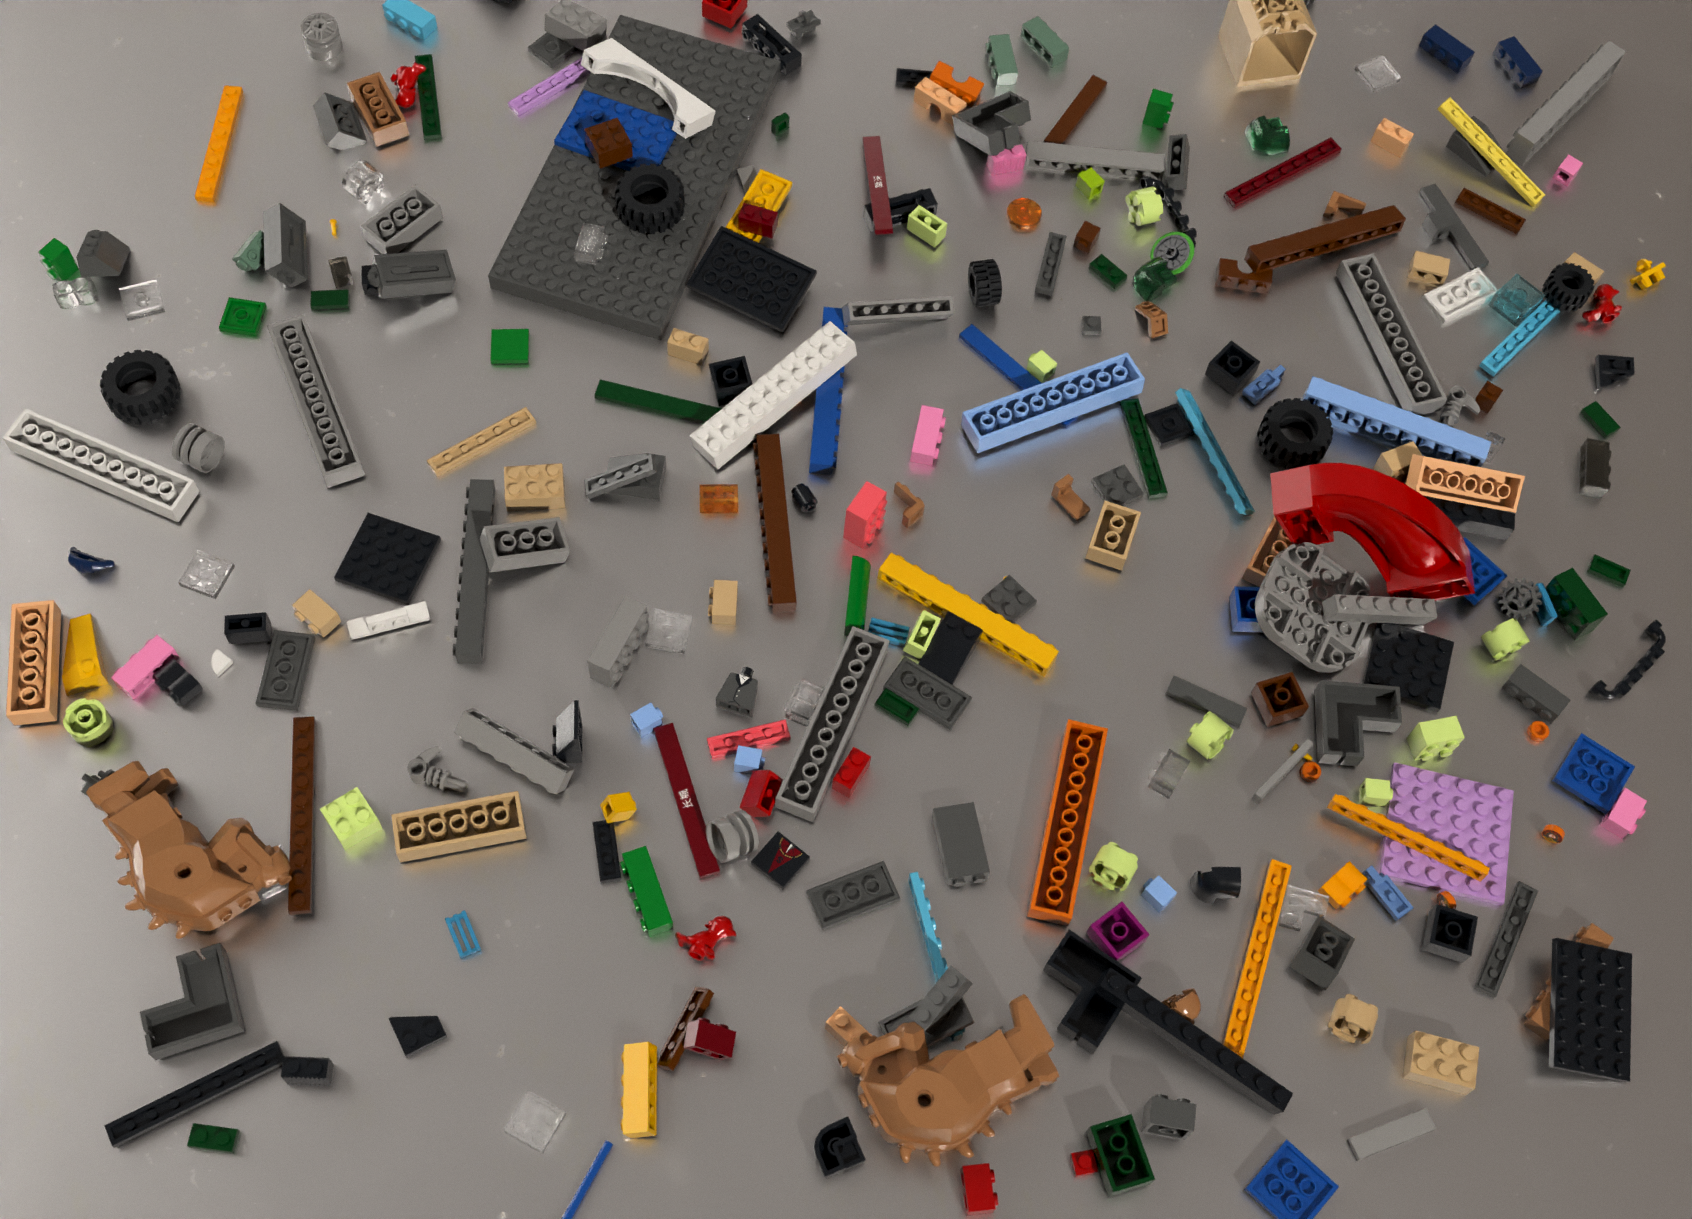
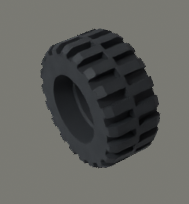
M651 163L650 165L641 164L640 167L636 168L634 166L629 172L626 171L617 181V186L615 187L617 214L622 223L629 226L630 229L638 230L642 234H645V232L655 234V232L663 233L665 229L673 228L674 223L677 224L681 220L685 207L684 186L679 176L675 175V172L672 170H666V167L662 165L659 167ZM644 194H657L665 198L659 203L649 205L636 200Z
M134 350L132 353L128 351L121 357H115L114 362H110L106 366L107 370H104L101 375L100 391L110 411L118 419H123L126 423L134 422V424L142 425V422L150 424L153 420L157 419L159 421L163 419L162 416L168 415L171 412V408L176 407L177 400L180 398V383L170 362L163 358L161 354H153L149 350H145V352ZM151 379L156 381L154 386L143 394H125L127 389L139 380Z
M1288 398L1284 399L1283 402L1278 401L1273 406H1270L1257 432L1259 447L1261 446L1262 454L1267 455V460L1273 461L1275 466L1279 468L1282 466L1285 467L1284 470L1318 464L1323 459L1333 439V428L1331 427V420L1326 418L1327 414L1324 410L1321 411L1318 405H1313L1308 400L1301 401V398H1294L1293 400ZM1285 426L1296 427L1308 436L1310 442L1297 443L1285 437L1280 428Z

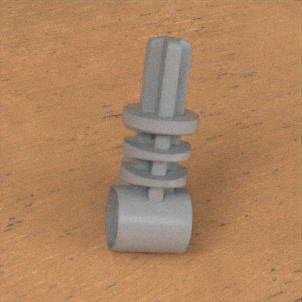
M1453 386L1446 396L1447 400L1440 419L1443 422L1442 424L1453 427L1454 424L1459 422L1462 406L1467 407L1476 415L1481 410L1465 388Z
M438 746L427 749L409 762L407 770L411 780L415 783L420 784L426 781V784L432 783L434 787L439 785V789L443 791L446 788L464 792L467 788V781L451 776L452 773L449 770L443 773L442 769L436 770V767L429 764L442 751ZM416 769H423L419 774L414 773Z

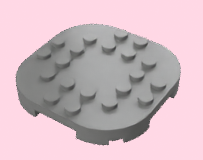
M1309 542L1292 544L1275 556L1259 588L1255 600L1257 621L1264 634L1274 644L1310 669L1321 673L1339 671L1352 664L1359 656L1358 648L1371 622L1325 620L1322 601L1335 594L1370 596L1368 591L1371 588L1356 571L1353 573L1348 572L1324 555V548Z

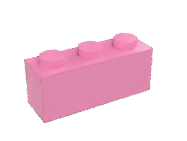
M925 405L921 406L910 462L932 466L933 459L938 458L940 448H936L937 443L941 444L943 433L939 431L945 425L944 409Z
M156 635L153 639L148 640L138 653L133 654L123 667L118 668L111 679L118 688L134 700L156 680L153 674L172 658L177 660L179 656L172 646Z

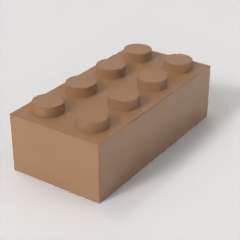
M380 72L347 83L350 98L376 147L409 136L406 120Z

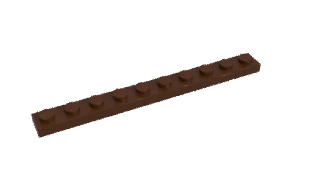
M314 716L293 718L289 874L292 879L289 882L288 893L289 915L307 914L312 911L316 722Z

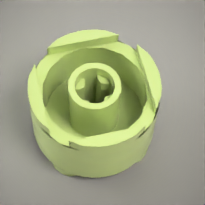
M1151 186L1134 190L1129 195H1126L1125 201L1129 208L1128 219L1130 223L1141 226L1161 220L1159 216L1163 214V203L1160 194L1156 195L1155 190L1157 189Z
M1516 618L1499 624L1495 629L1489 630L1481 636L1483 643L1495 661L1505 657L1509 652L1512 654L1520 650L1521 646L1530 642Z
M78 699L71 703L65 711L66 714L63 718L65 729L77 743L85 747H92L103 742L113 732L112 718L98 700Z
M1209 711L1205 714L1200 724L1195 723L1189 731L1192 735H1190L1186 742L1207 760L1208 758L1212 759L1223 749L1225 739L1229 740L1234 729L1216 714Z
M1109 842L1108 845L1102 846L1089 867V873L1093 872L1095 875L1093 879L1104 888L1112 891L1115 888H1121L1120 891H1124L1138 868V858L1135 854L1121 849L1118 844Z

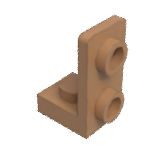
M1334 191L1323 217L1329 219L1332 212L1336 213L1337 208L1354 215H1361L1366 203Z
M1144 301L1135 306V310L1148 319V331L1151 338L1168 334L1167 313L1150 301Z
M1067 474L1054 484L1051 496L1078 521L1090 512V508L1072 490L1073 478Z
M896 482L894 493L909 506L904 510L902 524L908 528L923 515L925 505L919 497H915L910 492L907 486Z

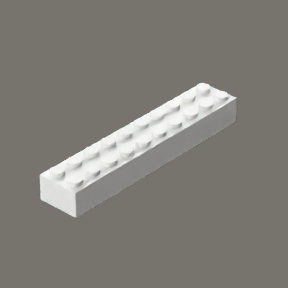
M829 321L690 434L693 447L718 470L756 439L757 435H761L857 355L855 342Z
M26 408L3 437L9 449L15 453L176 522L180 521L199 493L195 481Z

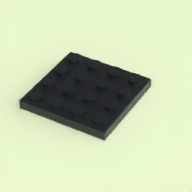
M367 513L334 576L335 581L409 605L441 538L438 535Z
M1376 623L1362 684L1400 687L1401 701L1439 712L1454 642L1398 624Z

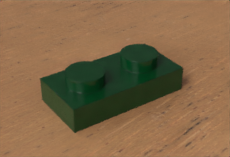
M1103 254L1099 255L1089 264V268L1114 289L1127 279L1128 275Z
M193 1123L187 1146L189 1148L234 1154L240 1131L233 1128Z

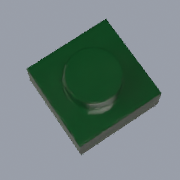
M786 112L772 120L771 132L775 136L789 128L790 116Z

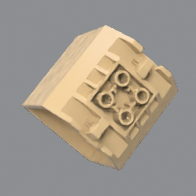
M1229 0L1218 34L1237 87L1300 79L1317 36L1304 0Z

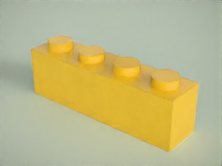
M650 1042L624 1044V1052H622L621 1056L624 1065V1074L621 1076L623 1086L621 1130L623 1135L630 1138L657 1136V1046Z

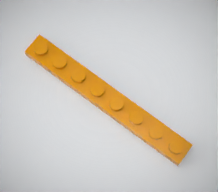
M224 85L195 193L196 201L215 202L243 95L242 87Z
M1335 794L1327 806L1328 809L1480 882L1488 875L1490 868L1481 861L1472 860L1460 851L1449 849L1441 842L1433 841L1420 832L1408 829L1402 823H1395L1383 814L1374 813L1364 805L1349 801L1343 795Z

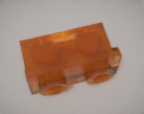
M738 484L700 485V513H738Z

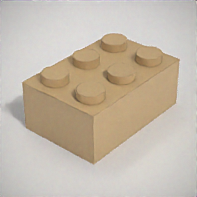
M562 463L504 467L507 512L565 508V485Z
M1104 501L1085 559L1122 571L1141 512Z
M1415 1030L1407 1037L1402 1078L1467 1095L1475 1090L1480 1047Z

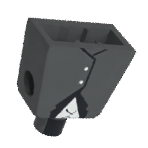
M743 667L740 674L730 673L716 696V707L753 717L758 681L752 678L754 670L749 667Z

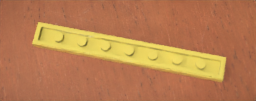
M1451 97L1437 108L1532 207L1545 196Z

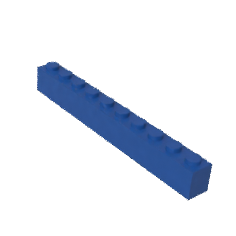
M824 307L822 327L831 321L847 335L844 327H848V325L844 326L842 308ZM844 366L816 388L809 473L832 475V468H836L837 457H834L833 454L838 451V441L835 440V436H839L840 425L836 424V420H840L841 409L837 408V406L842 402V393H839V388H843L844 377H840V373H844Z

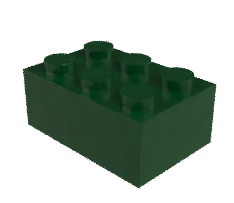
M1573 568L1555 576L1545 587L1558 615L1557 619L1560 620L1566 632L1574 640L1592 632L1608 615Z
M1132 1114L1088 1128L1086 1134L1091 1149H1093L1108 1197L1150 1185L1155 1180Z

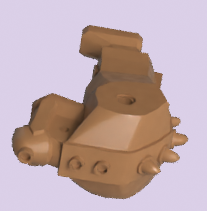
M132 761L89 787L86 794L94 806L107 815L102 821L121 846L115 858L117 860L129 859L130 871L127 872L126 876L119 878L117 881L123 886L131 885L136 892L135 898L125 904V909L131 911L147 910L153 917L148 925V929L154 930L163 924H174L178 927L175 935L177 939L185 937L190 930L212 931L261 901L258 892L262 888L268 889L277 883L285 885L290 882L292 877L289 874L290 863L287 856L278 845L274 847L266 846L255 835L250 822L243 818L228 819L208 843L200 830L190 822L182 820L183 817L177 807H173L168 794L178 786V783L170 770L163 768L148 776L139 761Z
M1025 994L1013 999L1009 1003L1014 1025L1013 1029L1002 1033L1001 1029L997 1030L978 1043L977 1041L969 1043L965 1046V1050H946L929 1059L924 1029L916 1022L903 1023L895 1031L880 1037L870 1036L867 1032L853 1038L843 1047L842 1054L837 1056L840 1066L842 1068L847 1066L853 1077L860 1079L857 1092L862 1107L867 1108L870 1114L869 1120L872 1126L878 1129L882 1138L899 1148L900 1157L904 1163L910 1162L911 1153L915 1152V1150L924 1151L925 1154H928L930 1162L935 1167L941 1165L940 1154H943V1152L954 1150V1152L958 1151L967 1158L973 1157L974 1153L969 1146L970 1138L976 1133H983L987 1137L995 1136L994 1130L989 1126L991 1122L988 1120L994 1110L999 1108V1110H1003L1007 1115H1010L1012 1113L1011 1104L1013 1101L1037 1091L1041 1085L1048 1086L1057 1081L1056 1078L1059 1077L1058 1070L1048 1055L1052 1051L1051 1048L1055 1047L1053 1040Z

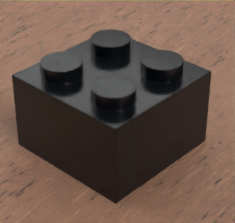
M1231 340L1209 362L1205 375L1234 396L1254 376L1260 361Z
M745 356L708 364L718 406L727 405L753 384Z
M1436 904L1428 913L1422 950L1463 963L1472 954L1478 917Z

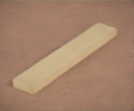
M524 407L427 460V464L436 477H439L535 425L536 420L529 410Z

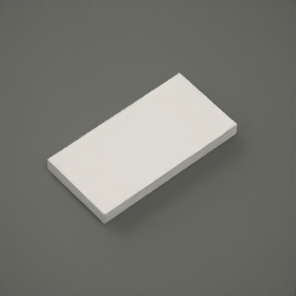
M1477 267L1423 294L1422 299L1444 324L1497 297L1500 292Z

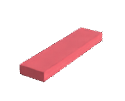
M786 719L709 737L707 738L711 758L714 759L737 753L738 745L760 748L789 741L791 737Z

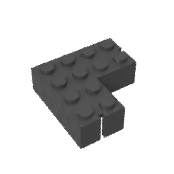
M1009 91L954 114L952 118L955 135L988 155L995 156L999 152L1004 151V149H1012L1015 145L1020 144L1018 126H1022L1030 121L1031 115L1029 101Z
M1320 680L1314 690L1318 763L1336 765L1339 761L1340 765L1358 766L1364 759L1363 730L1395 733L1402 724L1401 707H1398L1401 704L1400 687Z
M221 943L200 949L201 954L206 958L205 960H202V957L196 950L176 956L185 998L140 1012L143 1030L147 1033L145 1040L148 1054L154 1060L245 1032L227 953Z

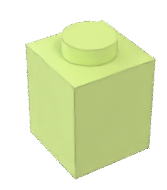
M1040 350L1037 354L1033 353L1028 358L1026 370L1041 383L1055 374L1057 363L1043 350Z
M1365 778L1361 783L1360 804L1385 807L1392 800L1393 789L1390 788L1389 780Z

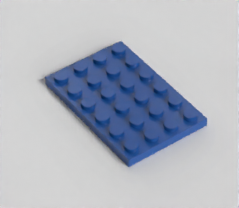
M583 90L554 139L556 146L594 159L586 145L584 129L618 118L632 143L633 157L612 165L630 171L632 167L636 166L637 168L641 164L650 165L651 163L660 166L678 133L672 130L674 121Z

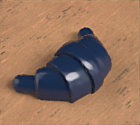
M71 547L68 551V562L79 573H94L95 571L104 570V568H112L115 565L112 560L94 557L77 550L76 547Z

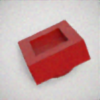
M1093 1149L1070 1154L1075 1177L1098 1172Z

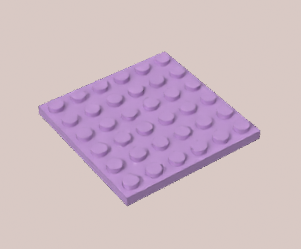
M1394 762L1390 778V788L1393 789V797L1387 804L1386 817L1395 823L1404 824L1414 832L1424 834L1433 841L1443 843L1449 849L1460 851L1472 860L1481 861L1490 870L1488 875L1480 882L1384 836L1380 873L1388 875L1391 880L1441 892L1448 891L1454 895L1502 906L1505 902L1514 790Z

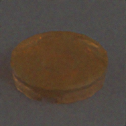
M1028 198L1015 199L1007 208L1009 223L1011 225L1014 224L1018 229H1032L1037 226L1042 217L1040 206Z

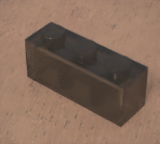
M1587 438L1580 447V495L1602 498L1609 491L1611 486L1609 481L1611 472L1609 460L1612 453L1609 450L1610 442Z

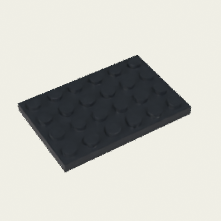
M721 226L686 285L687 288L783 333L817 275V270Z
M1560 938L1552 939L1549 1032L1550 1068L1621 1082H1630L1632 953Z

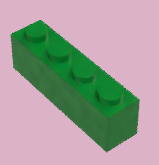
M643 846L622 853L623 861L620 862L623 874H628L627 887L630 893L634 892L636 899L633 900L636 912H641L642 919H639L643 932L647 931L648 936L651 937L673 929V921L647 847Z

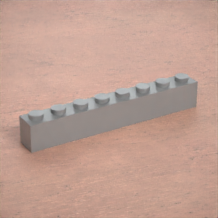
M1027 141L1025 150L1027 156L1024 168L1079 174L1081 171H1086L1092 167L1099 176L1140 180L1141 177L1150 176L1151 179L1161 182L1165 172V154Z

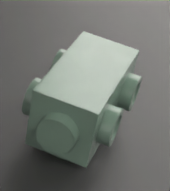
M261 230L252 233L232 258L239 269L247 272L256 270L261 265L260 261L264 257V233Z

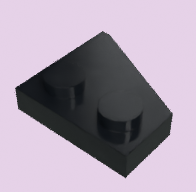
M1599 354L1595 357L1597 389L1615 384L1635 374L1634 357Z
M438 1016L388 1018L406 1058L447 1038Z

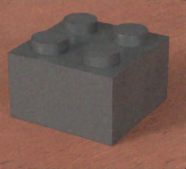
M1162 1094L1152 1096L1144 1105L1141 1132L1185 1140L1194 1132L1196 1104L1190 1103V1100L1184 1098L1171 1100L1168 1099V1096Z

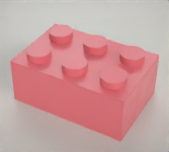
M866 481L846 509L843 538L862 549L867 543L870 544L875 536L874 532L876 529L880 530L885 521L883 517L886 513V510H884L887 504L886 491Z

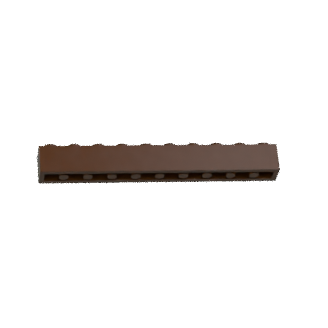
M1395 205L1249 246L1244 260L1253 272L1257 274L1401 232L1406 218Z
M779 434L757 435L756 442L753 443V452L758 457V459H755V470H759V475H756L757 487L761 488V492H758V503H762V508H759L760 520H764V525H761V536L765 537L766 542L762 543L763 554H767V559H764L765 571H769V576L766 577V588H770L771 594H767L768 606H772V613L796 611L797 602Z

